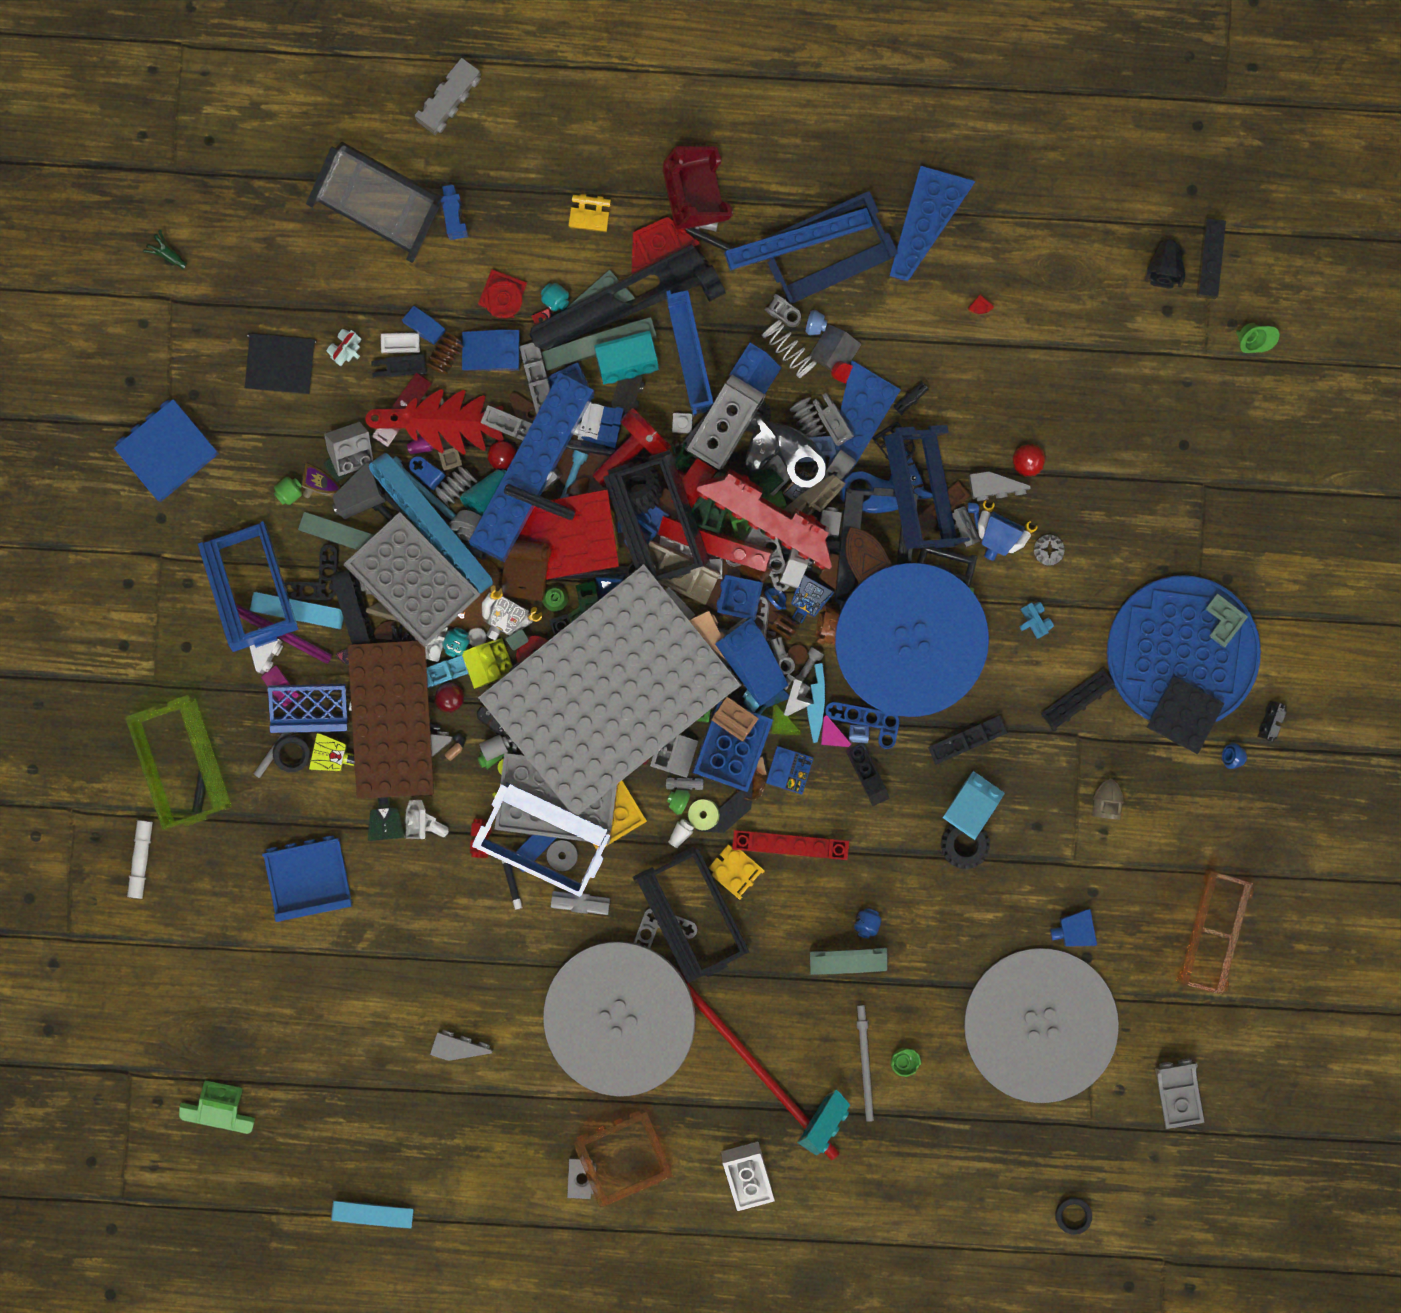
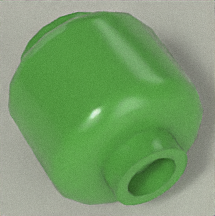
M285 477L275 485L274 495L282 504L291 505L302 496V491L300 490L302 485L296 478L292 480L290 477Z

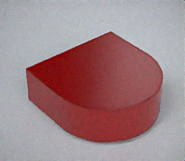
M839 361L833 366L831 375L835 380L846 383L853 366Z

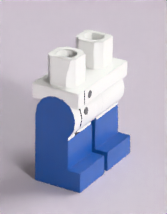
M590 403L573 435H577L578 440L615 448L624 408H610Z

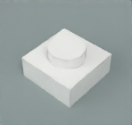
M673 413L672 433L690 434L692 432V414Z

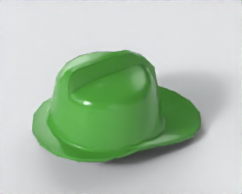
M1255 323L1246 324L1241 330L1236 331L1240 349L1244 353L1266 352L1277 344L1280 335L1278 329L1273 326H1260Z

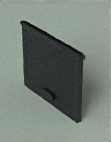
M248 334L249 347L245 389L310 394L314 344L317 343V340Z

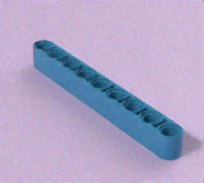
M384 453L369 464L371 473L442 556L480 594L492 586L493 581L490 575L391 456Z

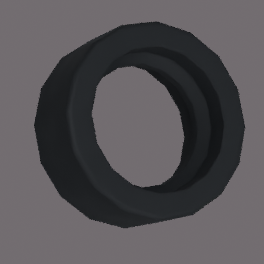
M286 735L275 743L273 759L281 770L297 772L307 765L310 759V750L300 737ZM296 743L301 747L302 758L297 764L288 765L281 760L280 750L285 744Z
M1068 1197L1058 1204L1055 1211V1220L1064 1232L1077 1235L1085 1232L1090 1227L1092 1211L1084 1200L1077 1197ZM1076 1204L1083 1208L1085 1212L1084 1222L1078 1227L1067 1226L1063 1221V1211L1069 1205Z

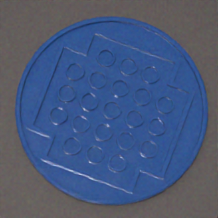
M922 563L892 565L873 573L863 580L845 601L839 614L835 631V650L838 664L850 687L871 706L897 716L919 717L930 715L956 703L977 681L988 653L989 632L987 621L974 593L953 574L936 566Z
M1195 576L1163 578L1135 592L1118 611L1110 628L1107 641V664L1116 690L1131 709L1149 721L1173 676L1225 703L1215 722L1223 719L1245 700L1255 683L1260 665L1259 635L1247 608L1232 592L1223 586ZM1216 594H1219L1248 616L1225 648L1209 637L1220 620L1206 611L1205 608Z

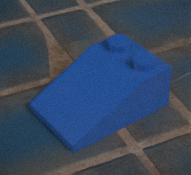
M519 330L462 332V345L464 346L462 348V370L519 371Z

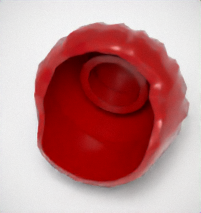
M1026 444L1016 449L1012 457V463L1019 474L1025 477L1036 476L1043 470L1046 456L1043 449L1038 445Z

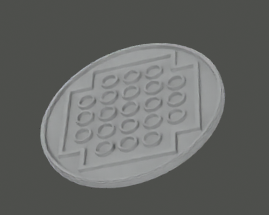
M629 942L598 944L581 951L565 963L549 987L543 1016L548 1045L562 1069L582 1086L611 1096L641 1094L656 1088L668 1080L680 1068L690 1051L696 1022L695 1008L690 990L678 970L659 953L642 945Z
M1042 948L1016 952L991 966L975 985L967 1003L964 1020L967 1047L973 1062L981 1074L1003 1093L1016 1099L1034 1103L1065 1100L1091 1086L1104 1072L1114 1054L1119 1025L1115 1001L1101 976L1087 963L1069 953Z

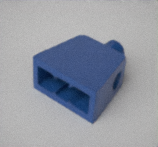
M1090 909L1059 919L1061 927L1050 929L1052 941L1063 939L1064 946L1097 945Z

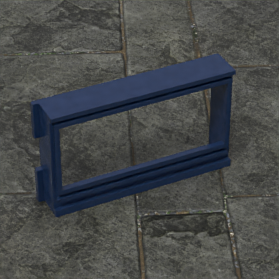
M870 191L766 237L770 238L832 219L864 205L881 241L880 244L788 286L781 275L774 257L770 258L767 263L776 283H780L789 304H793L888 261L898 254L889 233H884L876 216V213L879 211Z
M947 425L929 426V430L916 431L915 427L895 428V433L884 436L906 550L926 547H953L970 541L969 537L957 538L945 481L937 436L949 433ZM922 439L940 530V540L923 541L903 440Z

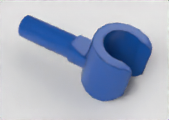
M968 503V513H974V520L978 529L979 506L977 503Z

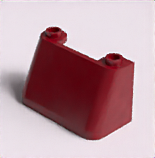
M676 146L664 160L663 174L676 229H689L727 221L733 216L732 206L729 202H722L715 173V170L721 164V155L718 152V147Z

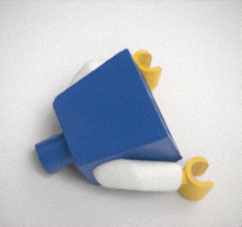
M985 500L983 503L984 511L981 512L978 521L979 537L982 539V545L987 547L984 556L994 561L998 553L1006 556L1008 553H1014L1023 548L1031 537L1030 533L1035 532L1038 527L1036 525L1031 530L1029 529L1031 521L1027 522L1023 527L993 512L994 502L991 508H987L985 506L987 500Z

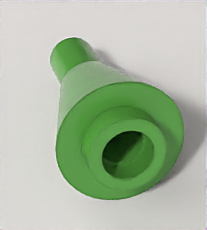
M510 745V747L507 748V754L513 753L512 747ZM479 752L480 756L477 758L480 766L488 770L501 760L504 754L486 761L483 753Z

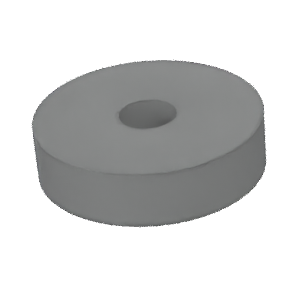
M556 841L547 851V861L555 870H569L577 862V850L568 841ZM560 852H564L566 854L565 859L559 858Z

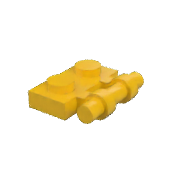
M586 194L573 195L572 202L579 203V208L571 207L569 227L607 232L609 212H602V206L610 207L611 199H603V196H598L597 198L588 197ZM585 204L596 205V211L585 209Z

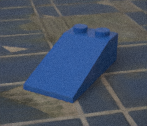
M752 618L715 643L759 706L788 686L763 633Z

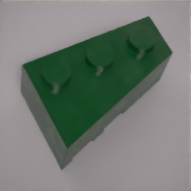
M717 472L714 478L724 476L726 473ZM700 497L692 508L697 526L715 533L722 532L729 509L725 508V510H722L715 505L714 500L710 498L706 500Z

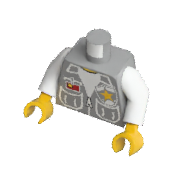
M494 585L490 588L491 593L482 602L483 621L491 625L486 636L494 641L497 640L501 631L510 636L512 633L527 627L533 621H540L542 617V612L535 614L537 611L536 607H533L531 613L528 614V610L503 597L502 588L496 592Z

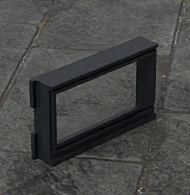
M671 449L649 456V461L630 466V463L610 469L608 470L609 474L603 477L636 570L645 565L657 581L665 578L670 580L691 573L690 570L710 563ZM660 463L695 563L657 575L623 475Z
M845 488L834 601L840 604V609H842L845 601L855 588V575L847 561L845 544L850 528L860 530L863 495L896 497L895 489ZM914 493V498H915V503H916V508H917V498H918V494ZM901 525L897 564L911 563L912 549L906 550Z
M694 846L673 856L674 861L656 870L651 867L632 877L635 884H639L685 977L686 984L705 974L709 977L727 968V963L749 953L699 849L695 850ZM691 857L694 858L740 951L704 970L701 969L655 876Z

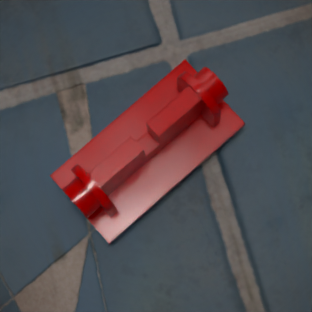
M474 819L473 823H471V836H477L481 826H486L488 820ZM491 827L485 837L487 840H489V835L491 834ZM471 840V857L488 858V853L473 847L474 840Z

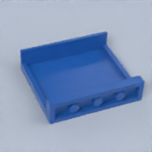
M174 399L165 401L157 413L152 412L145 418L146 422L144 424L136 425L127 438L124 436L116 442L117 446L114 448L159 502H162L219 454Z
M334 835L323 837V842L316 843L314 839L304 841L303 846L297 847L296 843L285 845L284 850L278 851L277 847L266 849L267 853L262 854L265 860L276 922L353 906L339 838L335 839Z

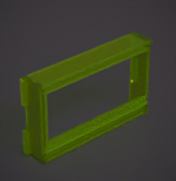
M189 695L167 702V707L148 713L147 710L125 717L162 830L171 829L182 824L186 827L206 820L208 815L232 807L196 698H190ZM180 709L213 809L174 822L141 722Z

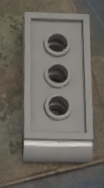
M731 375L687 450L719 470L724 468L753 419L754 414L763 402L765 394L736 376ZM731 405L737 407L738 412L736 415L731 412ZM722 421L727 423V431L721 428ZM712 438H716V439H717V441H718V446H717V447H714V446L711 444Z

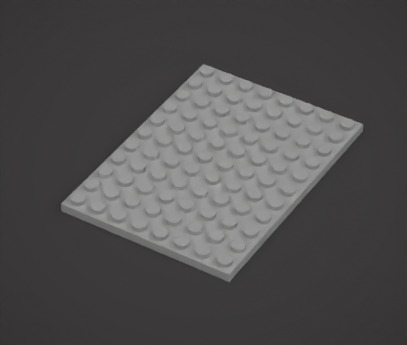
M642 565L478 698L566 808L578 816L738 688L740 683L645 565Z

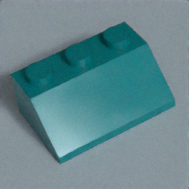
M650 330L594 345L603 385L612 384L627 378L631 379L645 373L650 374L659 370Z
M834 1090L825 1096L797 1142L815 1155L821 1152L824 1153L830 1145L828 1143L830 1137H834L840 1129L838 1124L841 1120L844 1121L849 1114L848 1108L850 1104L839 1091Z

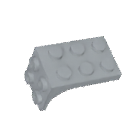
M1190 1058L1178 1060L1179 1064L1171 1062L1159 1063L1160 1067L1155 1068L1166 1129L1204 1123L1196 1076V1067L1198 1065L1190 1060Z

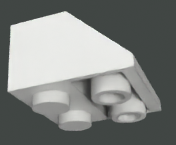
M278 639V641L257 648L255 645L250 646L257 672L264 674L270 671L273 665L271 661L274 655L278 656L283 648L281 645L283 641Z

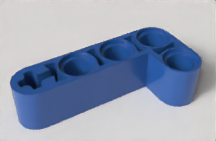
M837 702L829 703L826 706L825 714L831 720L879 728V746L883 749H890L895 745L899 727L897 715ZM836 706V710L842 711V707H846L844 719L840 718L842 714L838 713L835 716H831V712H828V709ZM850 709H854L858 713V717L855 720H851L847 716V712ZM868 713L876 715L877 720L875 723L867 722L866 716ZM888 716L895 718L896 723L893 727H888L885 724V719ZM884 735H889L892 738L891 745L885 746L882 744V737Z

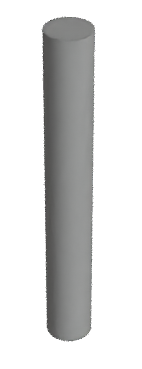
M292 732L282 733L278 740L286 735H290ZM273 747L254 772V775L258 778L262 776L273 760Z

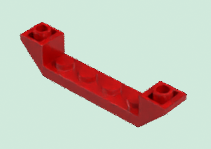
M734 830L732 849L847 860L849 841Z

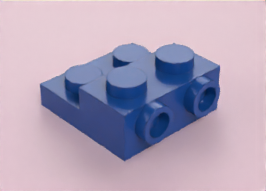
M725 575L721 581L720 587L722 592L717 600V613L755 620L763 583Z

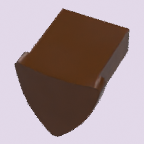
M742 565L740 567V577L764 584L772 568L768 566L764 572Z

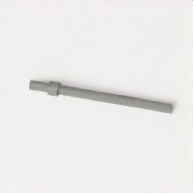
M865 1005L857 1006L858 1021L856 1023L860 1036L866 1121H874L867 1040L868 1020H866Z

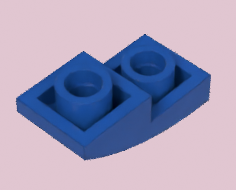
M415 306L402 319L405 325L418 332L420 337L433 345L446 331L439 323Z

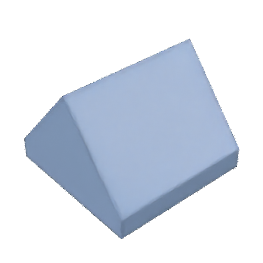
M850 725L849 742L868 743L869 727Z

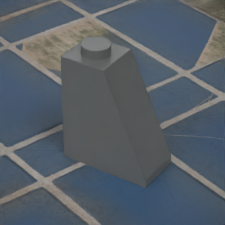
M369 462L365 463L332 496L334 500L332 506L335 513L344 519L386 501L379 481L369 469Z

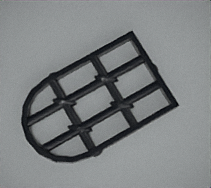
M898 422L872 437L875 444L888 460V455L882 449L886 446V443L880 446L876 440L882 437L885 441L884 434L889 431L892 434L895 433L893 429L897 426L901 427ZM909 440L906 444L904 443L905 451L909 454L906 456L907 461L915 453L916 447L913 440ZM912 443L913 446L910 452L907 446Z

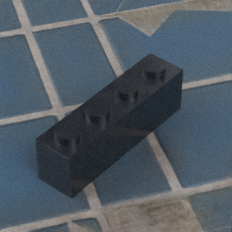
M1206 219L1204 222L1196 295L1198 298L1216 299L1218 297L1226 227L1225 220Z

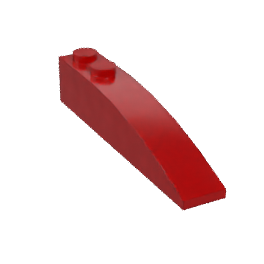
M663 516L658 535L689 546L680 521ZM698 527L708 554L764 572L767 570L773 552L772 549Z

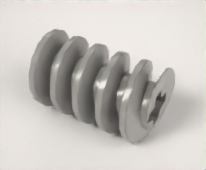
M811 397L795 403L790 408V412H797L793 419H800L796 423L797 426H803L799 430L800 432L806 433L807 437H819L826 433L819 431L823 425L816 424L820 418L813 417L817 411L810 410L814 404L807 403Z
M459 466L460 474L453 472L454 479L447 477L448 484L441 482L443 489L435 488L437 495L448 507V501L455 503L454 496L461 497L459 491L465 492V486L472 487L471 481L477 483L476 479L466 468L464 469Z

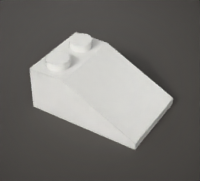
M759 1142L721 1151L723 1166L737 1211L775 1201Z

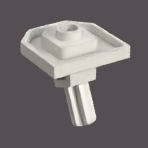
M409 800L405 817L406 839H425V831H431L441 837H445L449 832V828L435 821L436 818L425 813L422 800Z

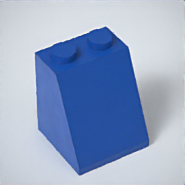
M749 343L729 374V378L731 375H734L765 394L782 367L765 351Z

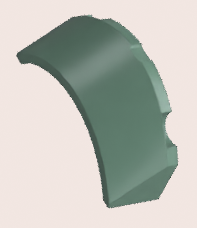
M887 948L809 951L811 975L887 971Z

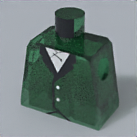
M389 797L378 798V809L370 810L368 841L406 838L399 808H390Z

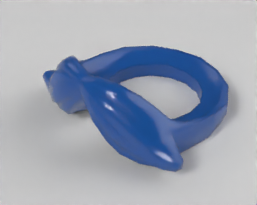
M766 586L764 593L768 600L778 610L786 609L785 594L776 588ZM779 595L778 603L771 596Z

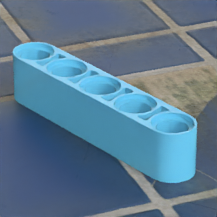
M253 592L250 611L285 618L279 597ZM289 599L296 621L342 629L344 617L341 609Z

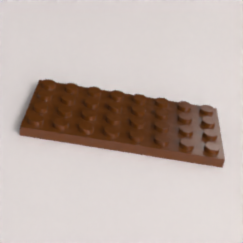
M419 641L348 645L357 799L434 795L426 647L424 648Z

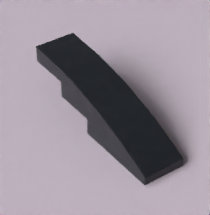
M1000 715L928 747L935 765L1009 732Z

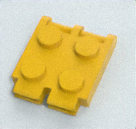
M727 845L719 854L724 860L721 861L716 858L708 868L713 871L711 876L741 900V895L749 886H753V881L760 873L763 874L765 870L741 850H733L730 845ZM756 869H758L754 876L749 880V877L755 872ZM746 882L747 884L742 888V890L739 893H737V891Z

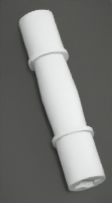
M137 820L127 897L143 899L153 822Z

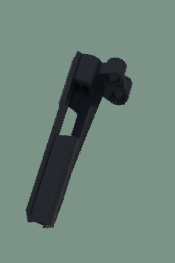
M691 244L531 327L530 337L535 347L550 350L667 299L666 291L669 290L671 294L700 285L709 302L726 294L713 265H709L703 254ZM649 275L658 276L660 279L657 288L628 303L620 301L613 295Z

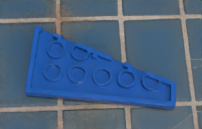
M920 166L897 247L898 254L895 255L889 277L909 281L976 181Z
M851 361L853 367L846 383L840 413L854 437L839 447L835 444L836 455L842 450L855 459L857 463L901 389L856 362ZM836 455L830 457L828 468L831 465L834 458L836 457ZM856 463L854 464V466L852 467V469L849 471V473L844 476V478L842 479V481H843L847 476L850 475V473L852 472V470H853V468L855 467Z

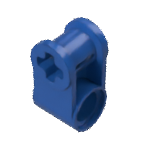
M414 457L410 461V471L433 491L445 477L439 469L422 457ZM422 462L421 466L423 469L414 470L415 465L413 463Z

